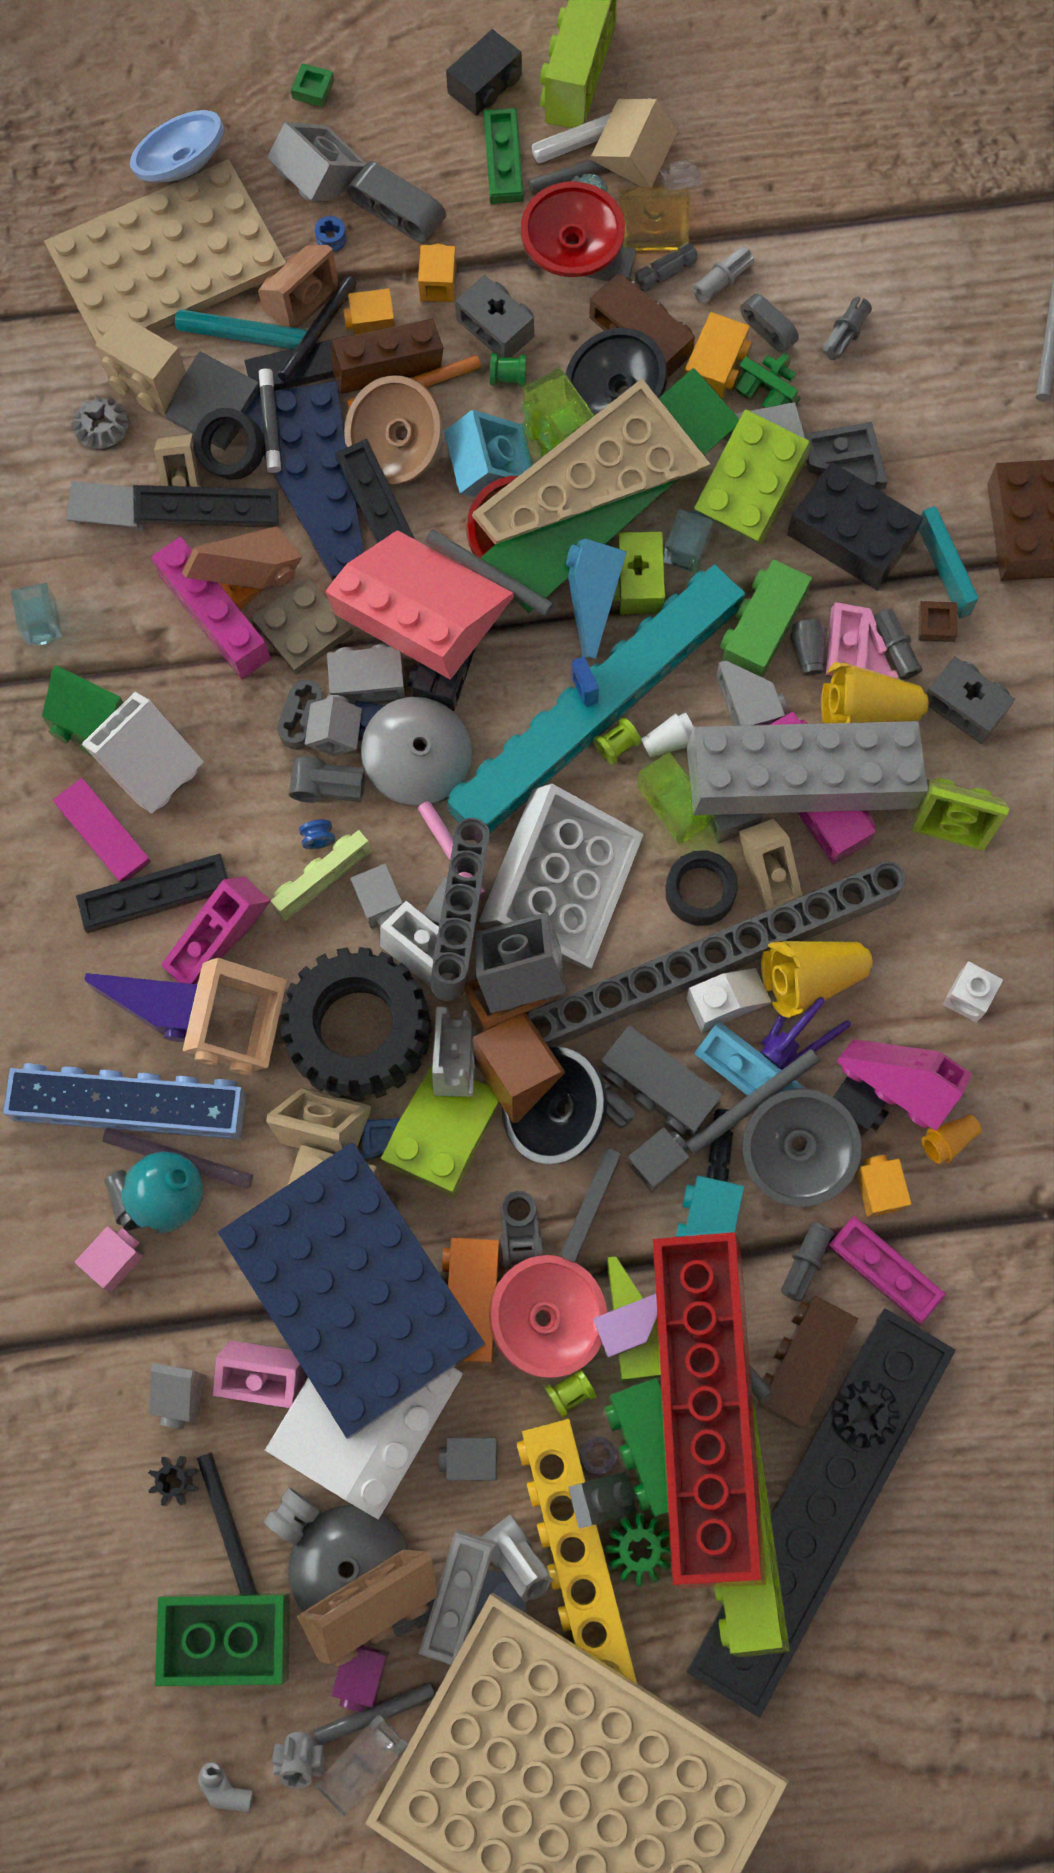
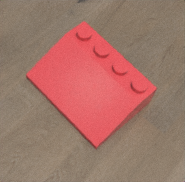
M398 530L347 563L325 590L335 615L450 680L514 598L513 592Z

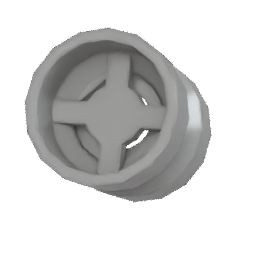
M288 1487L281 1496V1505L277 1510L270 1511L263 1522L281 1538L296 1546L303 1537L304 1527L307 1523L314 1522L321 1511L301 1494Z

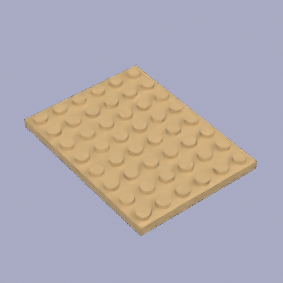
M492 1593L484 1604L365 1824L436 1873H741L789 1780L498 1595Z

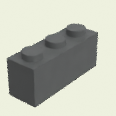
M628 1025L601 1060L600 1069L604 1071L602 1077L608 1083L610 1082L613 1084V1087L619 1090L624 1086L635 1095L633 1100L637 1105L649 1113L653 1110L657 1111L666 1118L664 1124L680 1136L686 1133L693 1138L719 1104L723 1095L630 1025Z

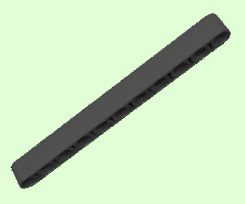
M894 862L877 864L535 1009L527 1015L533 1024L544 1023L550 1028V1033L543 1038L548 1047L558 1046L687 991L690 987L762 959L763 951L770 950L771 947L768 944L772 942L804 941L892 903L905 885V872ZM881 877L888 878L893 882L895 888L891 890L883 889L878 884L877 879ZM848 891L854 892L859 896L861 902L859 904H850L843 898V893ZM819 906L824 909L827 917L816 919L811 916L808 908ZM780 920L786 921L792 926L793 931L787 934L780 933L774 927V923ZM743 935H751L756 938L759 945L751 949L746 948L740 943L739 938ZM712 949L718 950L723 954L724 960L720 963H711L706 959L704 953ZM675 964H682L688 968L690 974L685 978H676L670 972V967ZM639 979H649L655 985V989L650 993H642L636 989L635 983ZM611 993L618 996L620 1004L614 1008H606L599 999L604 994ZM578 1008L585 1013L586 1017L579 1023H571L564 1015L569 1009Z

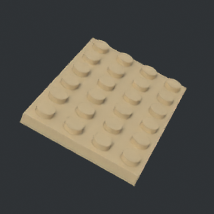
M229 159L44 241L95 343L100 340L119 314L147 330L155 332L175 323L178 310L194 312L204 310L263 283L266 278L274 276L286 264Z

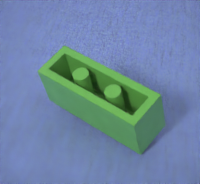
M774 559L767 571L760 569L752 585V589L756 591L751 601L746 598L743 600L736 615V618L740 620L735 630L729 628L721 642L720 648L724 650L722 661L726 660L763 678L808 594L812 577Z

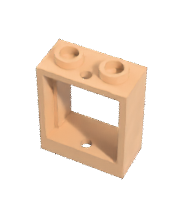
M221 958L204 962L182 1051L195 1055L194 1060L202 1064L217 1065L220 1062L230 1065L229 1070L231 1072L250 1076L253 1074V1071L268 1068L287 979ZM218 983L259 996L246 1055L204 1043Z

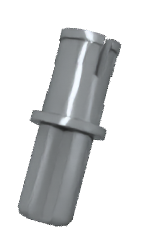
M747 247L739 248L724 262L715 263L713 270L692 286L695 297L701 303L706 304L725 287H731L734 284V279L753 264L754 256L750 249Z

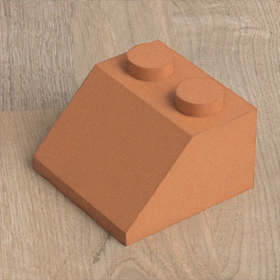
M306 245L298 254L290 256L285 266L274 276L266 278L261 288L258 289L262 309L281 326L299 328L330 299L339 286L333 249L328 245Z

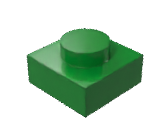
M302 63L291 88L292 99L324 107L335 81L333 71Z

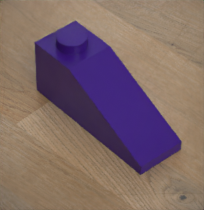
M91 973L85 974L86 983L94 991L157 1032L164 1034L165 1039L175 1042L185 1041L197 984Z

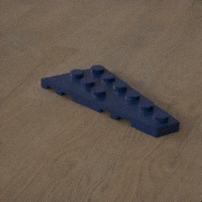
M336 381L274 391L281 471L273 473L288 502L292 505L299 522L307 532L332 581L347 563L364 553L356 500L335 458V452L347 447ZM258 393L244 414L250 416L260 426L264 435L261 395Z

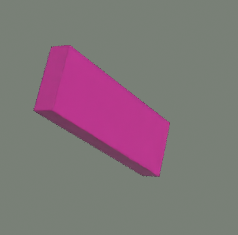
M80 778L53 799L55 805L119 882L127 881L151 862L149 857L83 778Z
M855 1216L847 1222L827 1246L919 1326L924 1323L947 1295Z

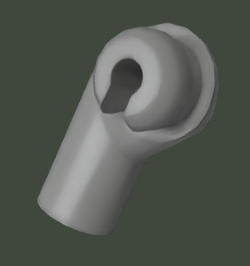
M206 1763L200 1770L198 1783L209 1804L217 1809L250 1813L254 1791L233 1788L224 1770L218 1763Z

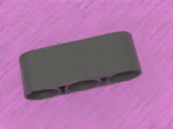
M369 161L347 186L349 196L357 205L419 243L426 242L446 218L445 209L436 199L373 161Z

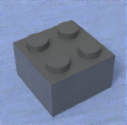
M548 912L474 932L476 976L491 1013L512 1010L520 1005L538 1000H548L556 995L566 993L561 947Z

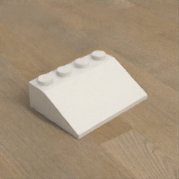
M554 784L533 789L478 924L486 928H492L548 912L561 947L562 960L586 969H592L644 834Z
M455 1368L450 1369L350 1439H346L308 1378L265 1451L379 1520L463 1373Z

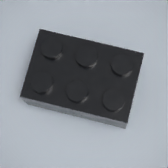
M831 461L792 514L787 535L873 589L878 590L915 539L923 517Z

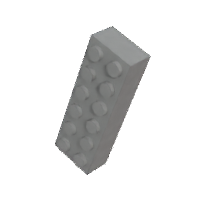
M918 721L694 727L687 743L693 815L916 809L928 792Z

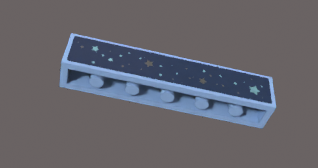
M31 1063L23 1064V1069L10 1068L3 1114L12 1121L241 1140L247 1094L241 1087H237V1082L232 1080L215 1079L214 1085L199 1084L198 1078L189 1076H177L175 1081H162L160 1075L151 1073H138L137 1078L123 1077L122 1072L114 1070H100L99 1075L84 1074V1069L77 1067H62L61 1072L46 1071V1066Z

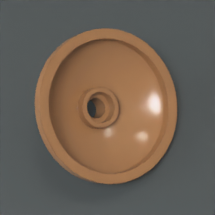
M395 375L379 378L365 386L352 402L345 422V444L349 447L367 439L389 485H401L411 482L421 476L432 465L440 450L443 439V418L440 407L433 394L416 380ZM406 428L408 434L407 437L404 440H402L401 433Z

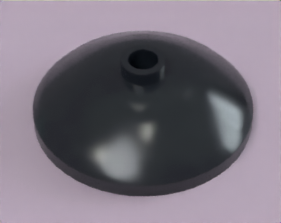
M615 328L603 331L583 343L571 358L564 378V392L567 403L576 417L585 424L624 393H618L621 387L627 386L625 390L627 391L640 379H643L657 398L664 394L667 385V363L657 343L645 333L630 328Z
M563 1047L549 1048L565 1073L518 1123H513L502 1107L504 1128L513 1146L528 1159L543 1164H563L581 1156L596 1141L606 1118V1087L597 1067L583 1054ZM567 1103H569V1104H570L569 1112H568V1114H565V1112H564L565 1105H566Z

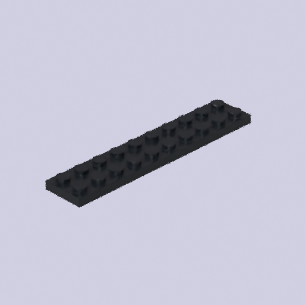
M885 1308L882 1309L771 1513L790 1652L749 1657H737L730 1654V1648L728 1649L727 1646L722 1645L719 1619H726L724 1604H722L686 1669L688 1674L759 1718L762 1716L956 1351L954 1348ZM869 1380L882 1384L896 1397L900 1413L897 1429L884 1444L875 1447L854 1445L847 1441L836 1427L833 1413L835 1401L845 1387L857 1381ZM858 1397L861 1412L856 1415L857 1418L851 1420L852 1423L867 1421L876 1430L873 1416L882 1406L874 1405L868 1407Z

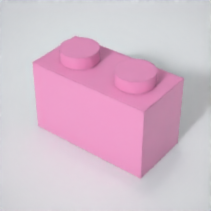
M230 1340L216 1357L213 1396L290 1408L305 1383V1371L289 1349Z

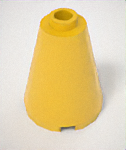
M834 662L828 669L827 673H833L831 683H824L822 688L821 717L823 724L919 721L922 715L927 713L929 705L928 695L924 693L919 685L846 662Z
M776 941L768 944L771 947L770 950L763 951L761 972L766 991L773 990L777 1001L771 1002L774 1009L781 1016L791 1018L806 1012L819 997H823L826 1001L866 979L872 968L873 960L870 951L859 942Z

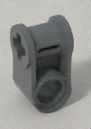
M524 1191L509 1193L501 1205L503 1228L501 1239L504 1269H510L512 1265L528 1258L543 1255L541 1230L538 1229L535 1200ZM516 1200H523L530 1206V1214L521 1221L514 1220L508 1215L509 1205ZM532 1248V1250L527 1251H513L514 1249Z

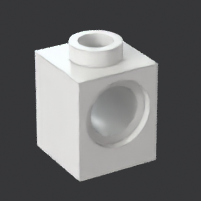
M968 961L958 974L942 1005L977 1023L987 1012L1003 979Z

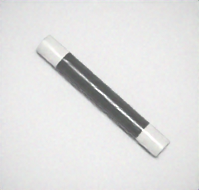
M271 369L259 370L266 465L268 472L277 473L281 471L273 371Z

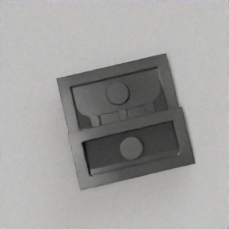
M199 351L173 396L166 413V419L194 434L198 423L204 416L218 408H232L245 413L260 391L259 382ZM226 423L220 426L214 433L211 444L225 451L241 429V426L235 423Z

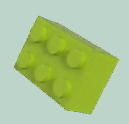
M745 409L694 509L699 514L762 545L813 448L810 441Z

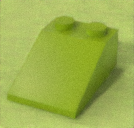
M928 778V792L917 807L911 831L984 851L1007 817L1009 807L1002 798L992 796V793L985 789L973 788L969 790L956 786L953 781L948 779L936 778L933 780Z
M432 1063L399 1120L381 1160L385 1167L455 1198L500 1102L488 1085L474 1080L473 1097L434 1096Z

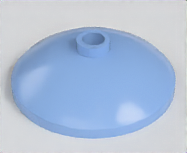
M208 110L193 111L177 116L154 129L138 144L132 153L130 167L135 176L144 181L162 183L182 180L198 173L210 160L222 140L224 126L220 117Z

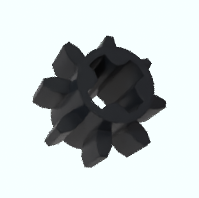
M180 1456L177 1459L176 1465H172L168 1457H162L161 1463L163 1467L159 1471L149 1470L148 1472L152 1477H155V1486L151 1487L148 1492H159L162 1494V1506H168L172 1497H176L179 1505H186L185 1494L188 1491H199V1488L192 1484V1476L196 1475L199 1469L188 1470L184 1467L187 1462V1457ZM178 1471L177 1478L182 1481V1485L180 1488H172L169 1491L171 1484L166 1481V1477L168 1474H176Z

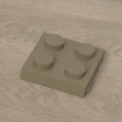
M309 576L251 617L255 627L295 675L353 634L349 623L334 614L328 598Z

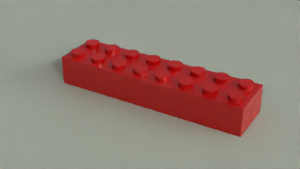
M735 1232L653 1239L673 1585L679 1589L766 1585L741 1243Z

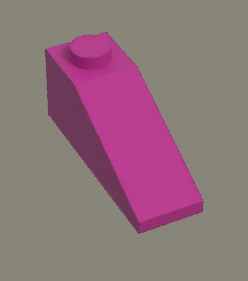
M245 876L222 880L161 966L179 983L196 984L199 981L202 964L215 958H222L251 929L271 900Z

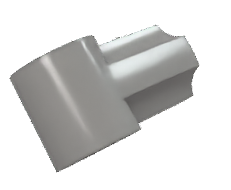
M511 1514L481 1536L496 1542L491 1561L498 1570L502 1569L524 1602L538 1599L548 1591V1587L553 1579L539 1557L530 1548L532 1543Z

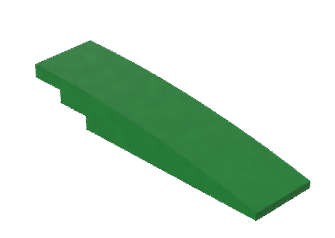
M692 368L658 398L704 456L731 433L739 421L735 413L695 368ZM681 478L498 543L485 553L481 559L546 599L568 579L570 567L566 566V559L572 544L577 546L578 540L585 538L607 545ZM514 597L515 600L524 608V610L528 614L532 610H534L532 607L528 606L524 602Z

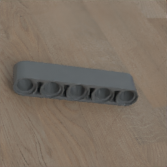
M477 818L462 820L456 827L430 981L433 994L444 1001H452L459 998L463 994L466 984L489 842V828L486 823ZM465 840H474L477 844H468ZM467 872L472 874L473 876L463 877L460 876L459 873ZM462 905L468 910L458 911L453 906ZM457 939L463 944L451 945L447 940ZM444 973L454 974L457 977V979L446 980L443 979L440 975Z

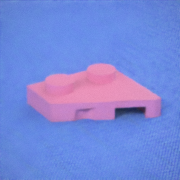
M837 602L831 607L826 675L833 676V673L827 672L834 662H846L898 679L896 670L891 671L884 654L887 648L883 638L876 630L877 624L870 608Z

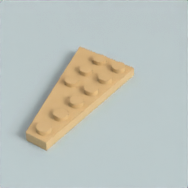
M640 379L475 510L472 517L496 545L702 471L711 464L646 382Z

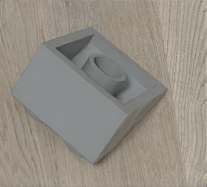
M284 122L267 156L277 167V173L283 178L292 181L299 188V194L311 202L333 201L347 189V186L367 164L327 125Z

